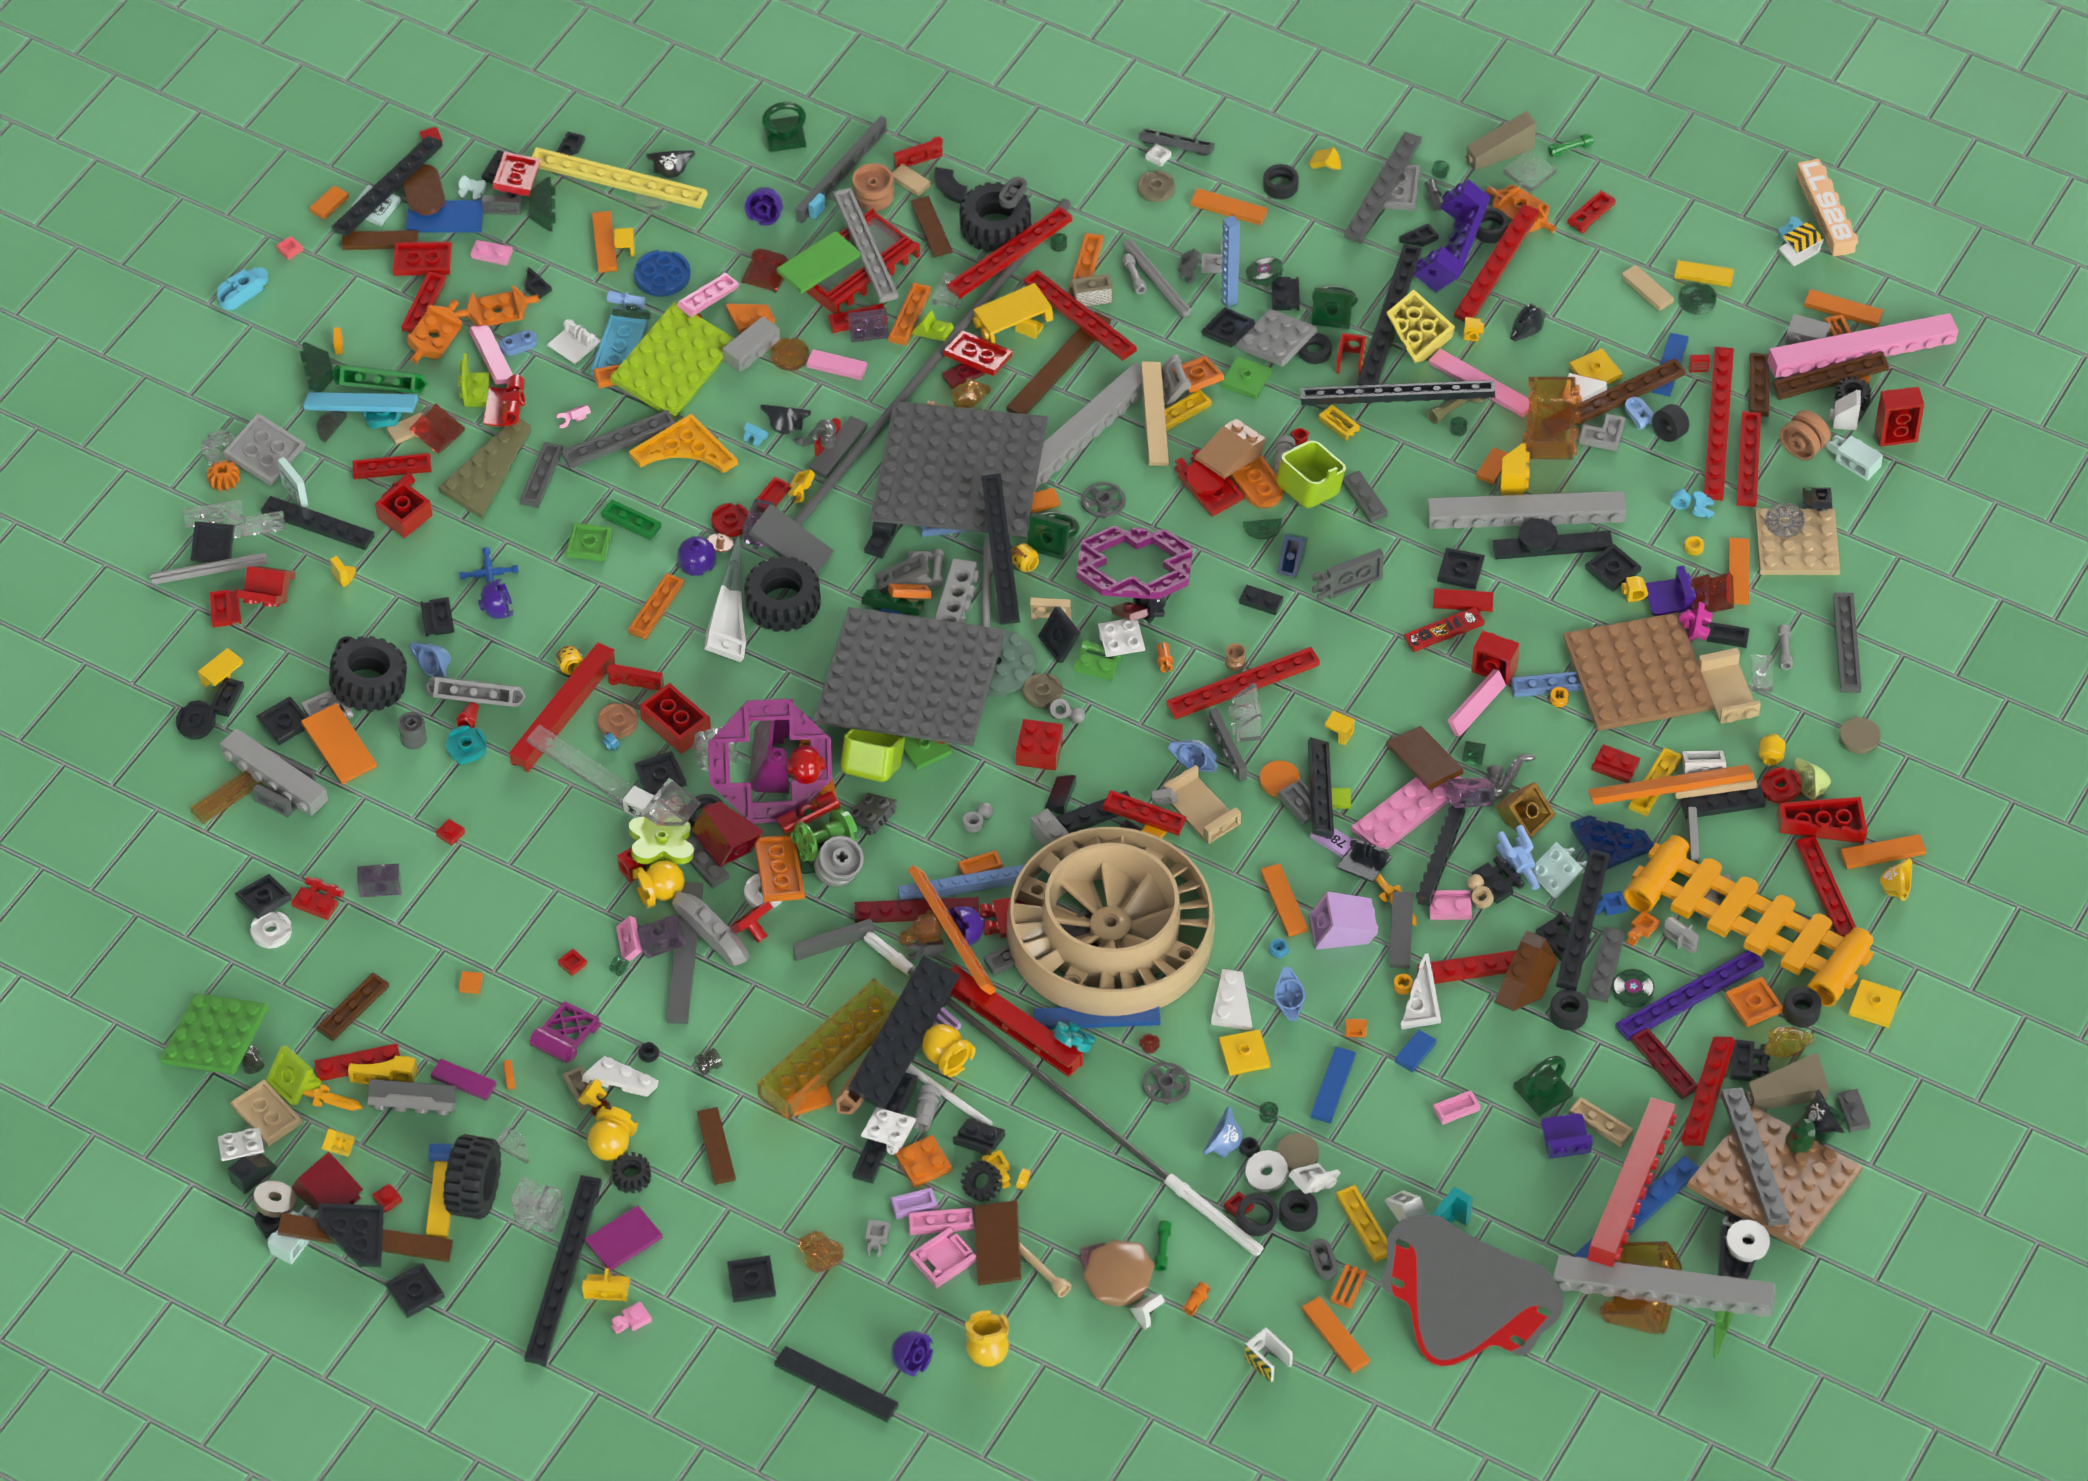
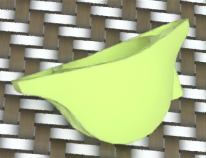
M1797 758L1794 765L1795 771L1800 775L1802 782L1801 792L1808 798L1816 800L1817 796L1824 794L1831 783L1830 777L1820 767Z

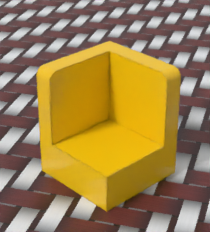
M633 228L614 229L615 248L630 247L631 257H635Z
M1027 319L1015 325V332L1034 339L1037 338L1043 329V323L1033 319Z
M1333 710L1325 722V728L1337 732L1338 743L1345 746L1354 733L1355 719Z

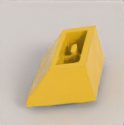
M1525 443L1520 444L1502 458L1500 496L1524 495V491H1528L1529 481L1526 478H1529L1530 467L1526 463H1529L1530 452L1526 451Z

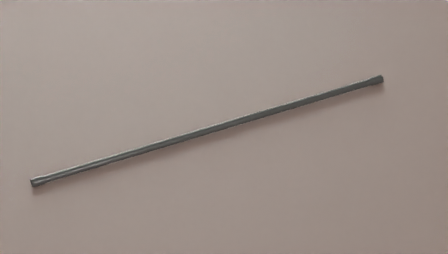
M1063 198L1053 210L1060 206L1067 211L1071 203ZM1032 250L1011 263L1001 272L894 401L905 402L944 356V349L973 322V309L989 303ZM894 401L793 521L801 526L889 422Z

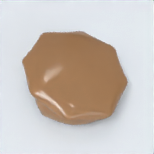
M1112 1240L1090 1253L1084 1279L1097 1300L1110 1306H1126L1141 1299L1144 1291L1149 1286L1155 1265L1141 1243Z

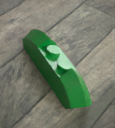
M337 365L332 373L335 384L421 394L428 385L422 374L405 371Z

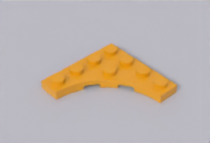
M692 414L629 451V457L640 468L652 462L668 458L699 460L713 466L722 474L738 465V459Z

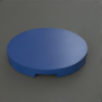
M659 250L649 252L636 262L634 269V280L637 287L646 294L658 297L670 296L680 292L686 287L691 276L690 265L687 259L675 251L659 252Z

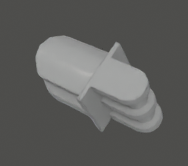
M1674 917L1667 918L1664 935L1677 944V950L1682 947L1689 953H1695L1699 936L1692 931V925L1687 927Z

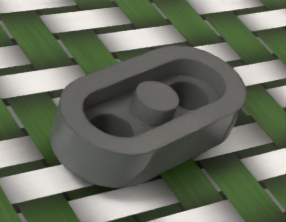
M1022 177L1011 178L999 194L1000 205L1005 208L1015 207L1027 191L1026 180Z
M1325 1239L1313 1240L1309 1247V1254L1315 1272L1321 1279H1332L1337 1273V1262L1331 1245Z

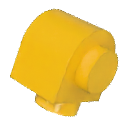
M1466 317L1463 340L1478 342L1479 334L1484 332V323L1481 322L1480 318Z
M1627 577L1626 582L1621 584V591L1626 596L1627 602L1641 601L1648 595L1647 587L1642 577Z

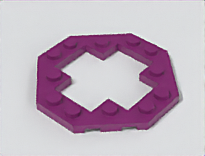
M1111 526L1082 539L1076 578L1102 596L1160 599L1189 585L1193 547L1168 530L1159 529L1157 532H1147V528H1131V531L1122 530L1117 526ZM1124 541L1136 550L1153 543L1172 556L1163 561V568L1170 573L1147 584L1133 575L1117 582L1098 569L1107 564V557L1100 552Z
M789 699L747 700L708 742L709 784L752 823L778 822L777 817L791 810H794L798 816L799 806L804 802H811L825 785L832 780L831 738ZM788 720L789 740L810 739V746L818 751L821 758L825 757L826 770H822L819 779L812 784L804 785L791 780V801L751 802V782L730 783L729 743L749 742L748 721Z

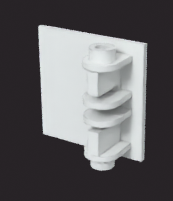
M567 319L563 324L565 330L549 342L547 346L576 364L595 348L601 340L596 338L593 333L587 332L581 325H576L573 320Z
M1123 619L1098 624L1099 638L1103 643L1106 657L1145 651L1138 619L1134 621Z
M876 1107L861 1137L885 1143L887 1152L893 1155L903 1146L916 1122V1118Z
M260 1127L218 1136L222 1161L264 1152Z

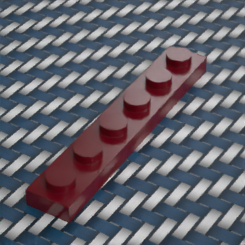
M978 897L940 898L947 910L958 906H968L974 908L979 913ZM926 899L854 902L855 923L871 919L873 923L938 920Z

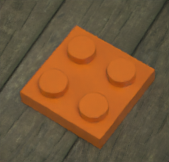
M1206 355L1181 364L1186 378L1191 383V388L1187 390L1189 393L1224 380L1223 373ZM1173 368V369H1172V370H1173V373H1174L1176 379L1179 381L1178 376H1177V374H1176V372H1175V369Z
M1759 977L1725 993V998L1746 1028L1783 1012L1784 1007L1763 977Z
M933 1135L899 1149L895 1153V1158L914 1188L952 1171L951 1164Z

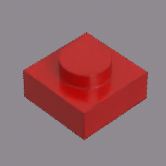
M450 818L436 831V836L451 846L465 834V828Z
M390 1183L372 1194L373 1200L378 1205L384 1206V1213L403 1202L400 1194Z

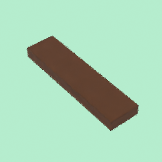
M926 196L911 200L912 208L933 257L951 254L952 248L930 197Z
M418 230L354 231L347 237H342V250L395 249V243L418 242L419 233Z
M1750 353L1749 412H1761V417H1769V364L1767 362L1769 354Z
M373 972L317 1026V1031L333 1042L389 988V982Z
M718 1107L697 1111L715 1185L736 1181Z

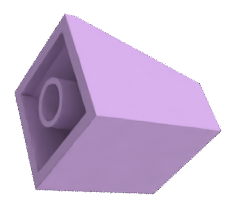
M1326 892L1309 914L1315 949L1369 944L1378 933L1375 909L1371 898Z

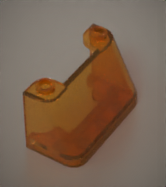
M1668 1241L1627 1242L1626 1245L1622 1244L1621 1246L1623 1252L1620 1260H1616L1618 1263L1682 1271L1681 1262ZM1615 1296L1613 1302H1604L1600 1308V1315L1606 1323L1651 1334H1665L1673 1305L1663 1302H1647L1641 1299L1628 1300L1624 1297Z

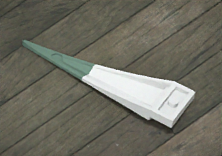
M738 536L735 540L705 634L704 649L741 662L744 659L746 637L742 611L740 537Z

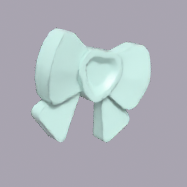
M463 176L459 181L460 190L458 193L463 199L467 192L471 191L473 192V200L481 199V194L485 191L486 183L484 180L475 181L470 180L467 176Z

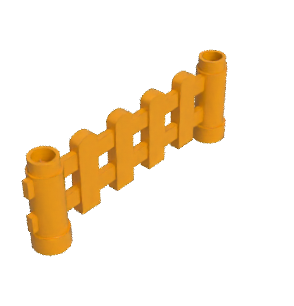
M1677 835L1670 836L1661 845L1655 843L1648 853V857L1651 859L1645 867L1638 866L1632 874L1631 879L1633 880L1623 893L1626 903L1632 909L1638 912L1644 910L1647 913L1653 909L1660 899V894L1674 900L1670 907V910L1689 919L1693 912L1696 911L1710 919L1707 924L1708 930L1724 938L1730 930L1747 937L1743 948L1761 957L1767 949L1784 956L1780 966L1798 976L1804 967L1816 972L1807 987L1818 993L1822 1006L1831 1007L1837 1003L1844 992V987L1849 990L1858 978V975L1854 974L1860 965L1866 967L1874 955L1870 951L1873 937L1865 929L1855 927L1849 934L1842 937L1830 931L1832 921L1827 916L1814 914L1808 920L1794 913L1795 902L1791 898L1778 895L1772 902L1757 894L1759 885L1752 878L1741 877L1735 883L1721 876L1722 865L1716 860L1706 858L1699 865L1687 859L1686 856L1690 852V846L1685 839ZM1677 872L1690 878L1684 887L1671 881ZM1710 889L1727 896L1721 905L1704 898ZM1747 907L1763 915L1757 924L1741 917ZM1783 926L1800 933L1794 943L1778 935ZM1821 944L1834 951L1828 960L1814 954Z

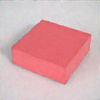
M289 236L276 245V250L289 260L303 251V247L294 238Z

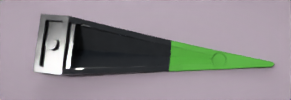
M1725 1210L1720 1231L1718 1276L1748 1279L1756 1260H1753V1262L1741 1261L1729 1252V1248L1726 1245L1728 1230L1733 1224L1744 1219L1728 1210ZM1749 1237L1742 1239L1747 1245L1754 1243ZM1716 1311L1714 1359L1719 1353L1734 1313L1731 1311Z

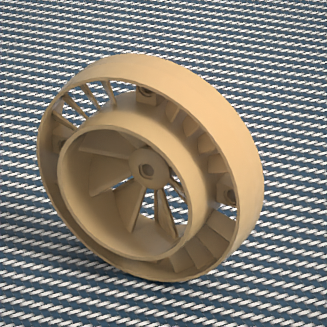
M1098 827L1080 830L1062 836L1044 846L1026 863L1018 875L1007 911V942L1011 957L1014 959L1015 966L1022 977L1034 990L1054 1004L1092 1015H1130L1158 1006L1162 1008L1186 993L1200 978L1209 962L1214 943L1215 918L1211 894L1197 866L1187 855L1169 842L1152 834L1129 828ZM1043 870L1050 874L1047 883L1035 879ZM1180 874L1187 882L1177 887L1174 877ZM1103 879L1107 907H1102L1093 880ZM1195 889L1201 898L1180 904L1179 894ZM1068 891L1093 915L1091 919L1084 916L1078 917L1076 916L1078 915L1077 913L1056 905V901ZM1020 900L1029 905L1017 904L1016 901ZM1205 907L1208 914V919H1180L1181 909ZM1059 924L1090 927V933L1073 937ZM1179 924L1207 928L1204 939L1198 949L1178 941ZM1094 942L1098 945V947L1092 946L1090 944ZM1047 953V955H1045V956H1043L1042 958L1036 960V958H1038V957H1040V956H1042V955H1044V954ZM1059 968L1065 973V976L1062 978L1054 974L1053 971ZM1162 971L1167 977L1157 981L1154 976ZM1145 983L1144 986L1136 987L1137 984Z

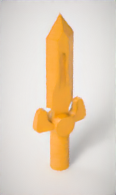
M1381 874L1375 879L1384 891L1379 895V899L1386 903V897H1388L1389 902L1392 904L1393 892H1402L1399 885L1392 887ZM1413 913L1412 925L1416 926V915Z
M324 1084L319 1089L305 1090L302 1094L314 1098L312 1104L316 1107H321L323 1103L350 1111L363 1109L357 1100L330 1093V1088Z

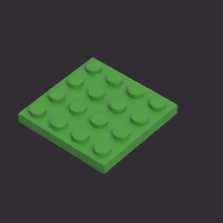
M195 993L160 1057V1061L165 1065L234 1075L269 1009L268 1005L262 1002Z

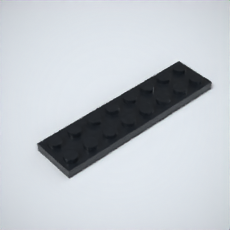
M923 955L848 1086V1091L878 1108H886L920 1048L926 1031L933 1025L959 979V974Z

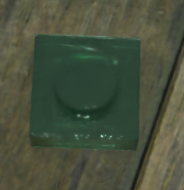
M1466 741L1462 762L1482 765L1486 744Z

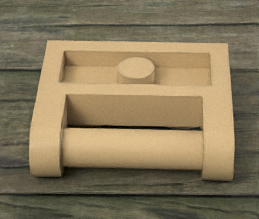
M1031 598V619L1049 618L1055 606H1061L1071 620V600Z

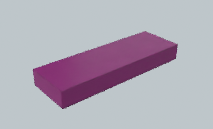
M443 1059L439 1060L430 1074L433 1080L446 1085L457 1086L458 1090L487 1101L497 1085L495 1080Z

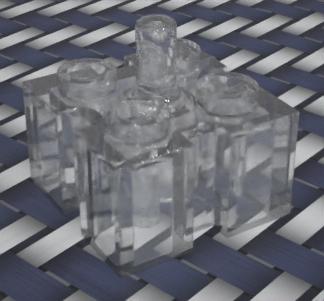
M521 1178L511 1197L512 1206L515 1209V1221L523 1225L522 1229L526 1232H529L533 1224H535L536 1228L542 1232L555 1233L565 1214L564 1204L561 1203L563 1200L561 1190L547 1185L542 1187L538 1185V1182Z

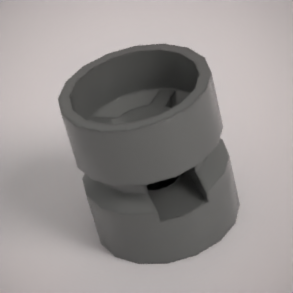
M414 711L400 716L398 727L403 746L408 749L422 747L427 741L423 716Z

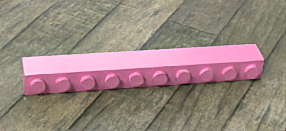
M1950 313L1771 348L1767 362L1775 378L1787 377L1881 351L1884 352L1886 357L1949 345L1956 342L1958 328Z

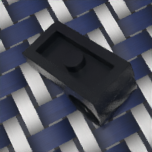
M873 522L872 535L864 548V553L883 559L898 532V524Z

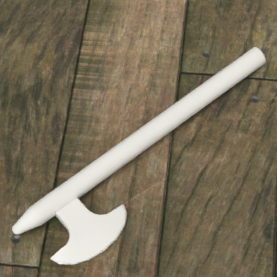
M912 1064L909 1065L906 1073L917 1075L918 1079L924 1084L939 1088L941 1096L976 1121L989 1125L993 1124L991 1120Z

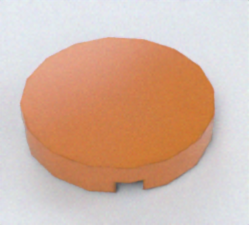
M1277 760L1270 762L1260 772V785L1262 789L1274 797H1278L1277 794L1280 790L1300 779L1298 769L1287 761Z

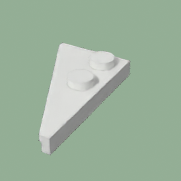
M1424 954L1421 960L1419 972L1406 1006V1012L1403 1021H1401V1030L1441 1023L1429 954Z

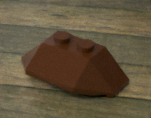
M1526 930L1494 1003L1515 1011L1542 999L1558 963L1546 938Z

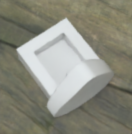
M1161 1294L1149 1295L1132 1306L1130 1310L1138 1323L1144 1329H1147L1151 1325L1149 1312L1165 1301Z

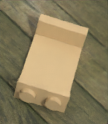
M1738 648L1699 656L1698 664L1713 700L1714 709L1720 724L1732 723L1745 718L1750 719L1759 716L1760 700L1754 701L1739 666L1740 652Z
M1196 765L1184 770L1179 776L1169 779L1164 784V789L1172 788L1178 796V802L1170 804L1179 814L1187 816L1186 821L1207 844H1210L1241 824V812L1237 807L1229 810L1199 779L1198 767Z

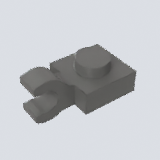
M1195 249L1180 255L1178 265L1179 277L1183 278L1186 276L1187 284L1195 279L1192 270L1197 266L1199 252Z
M941 937L921 940V943L911 942L907 944L908 950H916L915 953L908 954L910 960L918 959L922 953L928 956H937L945 952Z

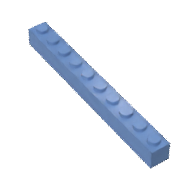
M1234 215L1224 219L1222 225L1221 301L1227 308L1238 303L1240 223Z
M1025 864L931 880L930 882L939 897L1014 885ZM916 883L898 886L900 900L925 899Z

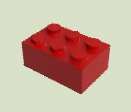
M1907 387L1880 392L1874 428L1880 447L1918 442L1925 405L1919 387Z
M668 683L639 705L641 720L680 754L711 732L710 717L671 683Z

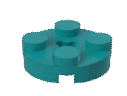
M363 411L365 421L371 429L396 426L399 423L398 419L403 413Z
M460 726L449 733V738L446 740V750L448 755L453 760H456L458 764L464 765L468 762H473L486 754V737L480 729L476 728L475 730L469 726ZM464 742L467 744L471 743L469 746H463Z
M1071 1021L1068 1024L1058 1022L1053 1030L1055 1032L1054 1036L1060 1042L1070 1048L1072 1045H1076L1079 1047L1078 1051L1090 1052L1096 1039L1093 1035L1081 1031V1027Z

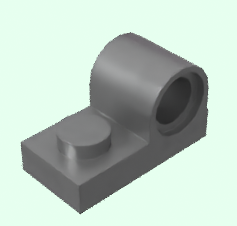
M503 192L502 196H483V213L521 216V195Z

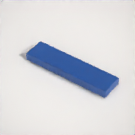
M1670 332L1660 365L1674 358L1681 364L1689 336ZM1676 380L1651 391V393L1670 397Z
M1335 1047L1311 1112L1312 1119L1331 1124L1355 1060L1356 1052Z

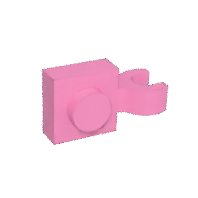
M582 405L565 413H558L555 417L564 418V423L558 426L565 428L571 419H575V421L587 418L586 414L591 412L588 405Z
M640 1301L622 1310V1316H617L611 1320L613 1323L612 1329L617 1334L628 1327L634 1331L650 1323L651 1316Z

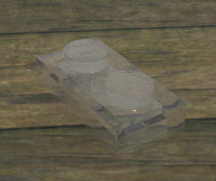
M1751 655L1752 691L1772 692V655Z

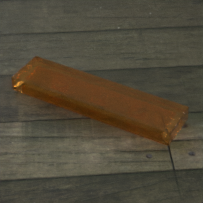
M245 771L190 807L191 813L204 824L252 792V789L257 784L262 785L263 783L255 781L251 774Z

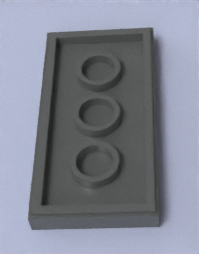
M772 504L769 505L748 533L779 557H795L798 561L806 562L808 566L815 570L816 574L834 552L833 549Z

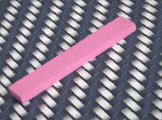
M1439 349L1429 359L1430 366L1459 382L1495 380L1442 349ZM1495 380V398H1489L1522 418L1534 407L1535 403Z

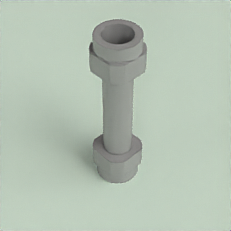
M1132 254L1124 255L1122 257L1125 269L1129 270L1132 277L1134 291L1137 294H1143L1147 288L1144 280L1140 279L1136 270V261Z
M1780 625L1778 627V639L1781 640L1782 653L1780 656V667L1783 670H1789L1793 667L1792 655L1789 652L1791 632L1788 625Z

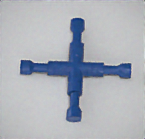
M485 547L482 549L485 556L484 569L467 573L464 571L459 572L460 580L467 577H485L487 584L494 581L493 576L503 575L507 572L519 573L518 565L507 568H492V561L489 556L491 554L490 548Z

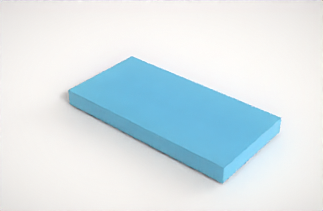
M611 314L591 368V375H593V369L622 364L644 338L648 320Z

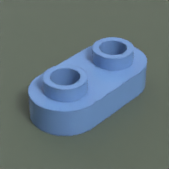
M525 330L504 337L500 341V350L502 354L512 356L533 349L537 345V336L533 331Z

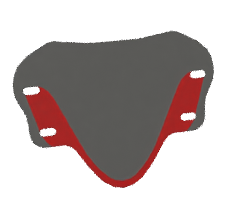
M1436 1215L1412 1216L1401 1220L1390 1232L1387 1240L1388 1260L1382 1275L1381 1284L1387 1293L1406 1301L1410 1306L1419 1349L1424 1357L1434 1365H1455L1490 1346H1499L1516 1355L1528 1354L1540 1335L1554 1325L1562 1313V1292L1545 1267L1510 1255L1466 1234L1442 1217ZM1402 1239L1408 1242L1410 1247L1405 1249L1397 1245L1396 1240ZM1396 1278L1403 1281L1404 1287L1400 1288L1393 1285L1390 1279ZM1540 1306L1550 1310L1552 1314L1547 1317L1539 1313L1537 1308ZM1513 1335L1523 1339L1525 1344L1523 1346L1511 1341V1337Z

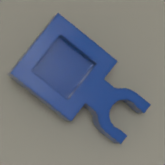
M1622 892L1602 894L1595 915L1605 911L1606 916L1627 912Z

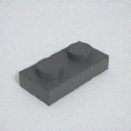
M1858 1089L1837 1093L1836 1098L1849 1132L1870 1128L1871 1123Z

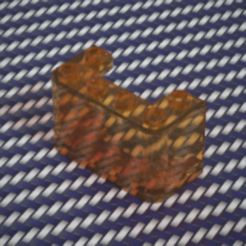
M1529 377L1528 387H1530L1531 392L1528 396L1527 431L1523 434L1522 443L1526 444V451L1530 452L1529 459L1573 460L1574 456H1577L1578 451L1575 442L1579 439V428L1576 427L1577 423H1580L1581 414L1578 412V407H1582L1580 385H1577L1575 377Z

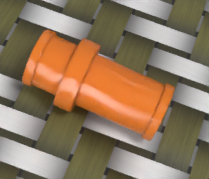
M1163 642L1162 649L1161 643L1156 646L1158 651L1157 663L1161 672L1167 673L1166 668L1171 672L1173 670V657L1170 655L1169 644Z
M1199 1282L1197 1287L1191 1290V1296L1182 1307V1310L1186 1314L1194 1316L1200 1304L1208 1298L1207 1294L1211 1288L1207 1284Z

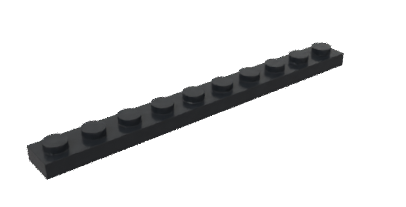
M1403 244L1357 386L1378 385L1396 332L1387 316V312L1408 295L1414 278L1415 264L1420 259L1422 253L1421 247Z
M1495 380L1301 388V405L1308 406L1495 398Z
M580 1176L524 1356L525 1362L547 1365L602 1186L601 1178Z

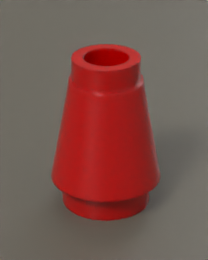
M469 702L457 716L458 727H475L479 710L477 703Z

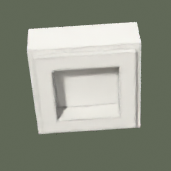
M1156 143L1146 154V160L1161 167L1171 157L1172 151Z

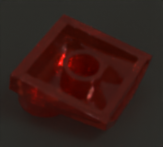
M762 248L756 249L751 254V261L741 283L777 293L784 280L777 273V268L789 260L783 254Z

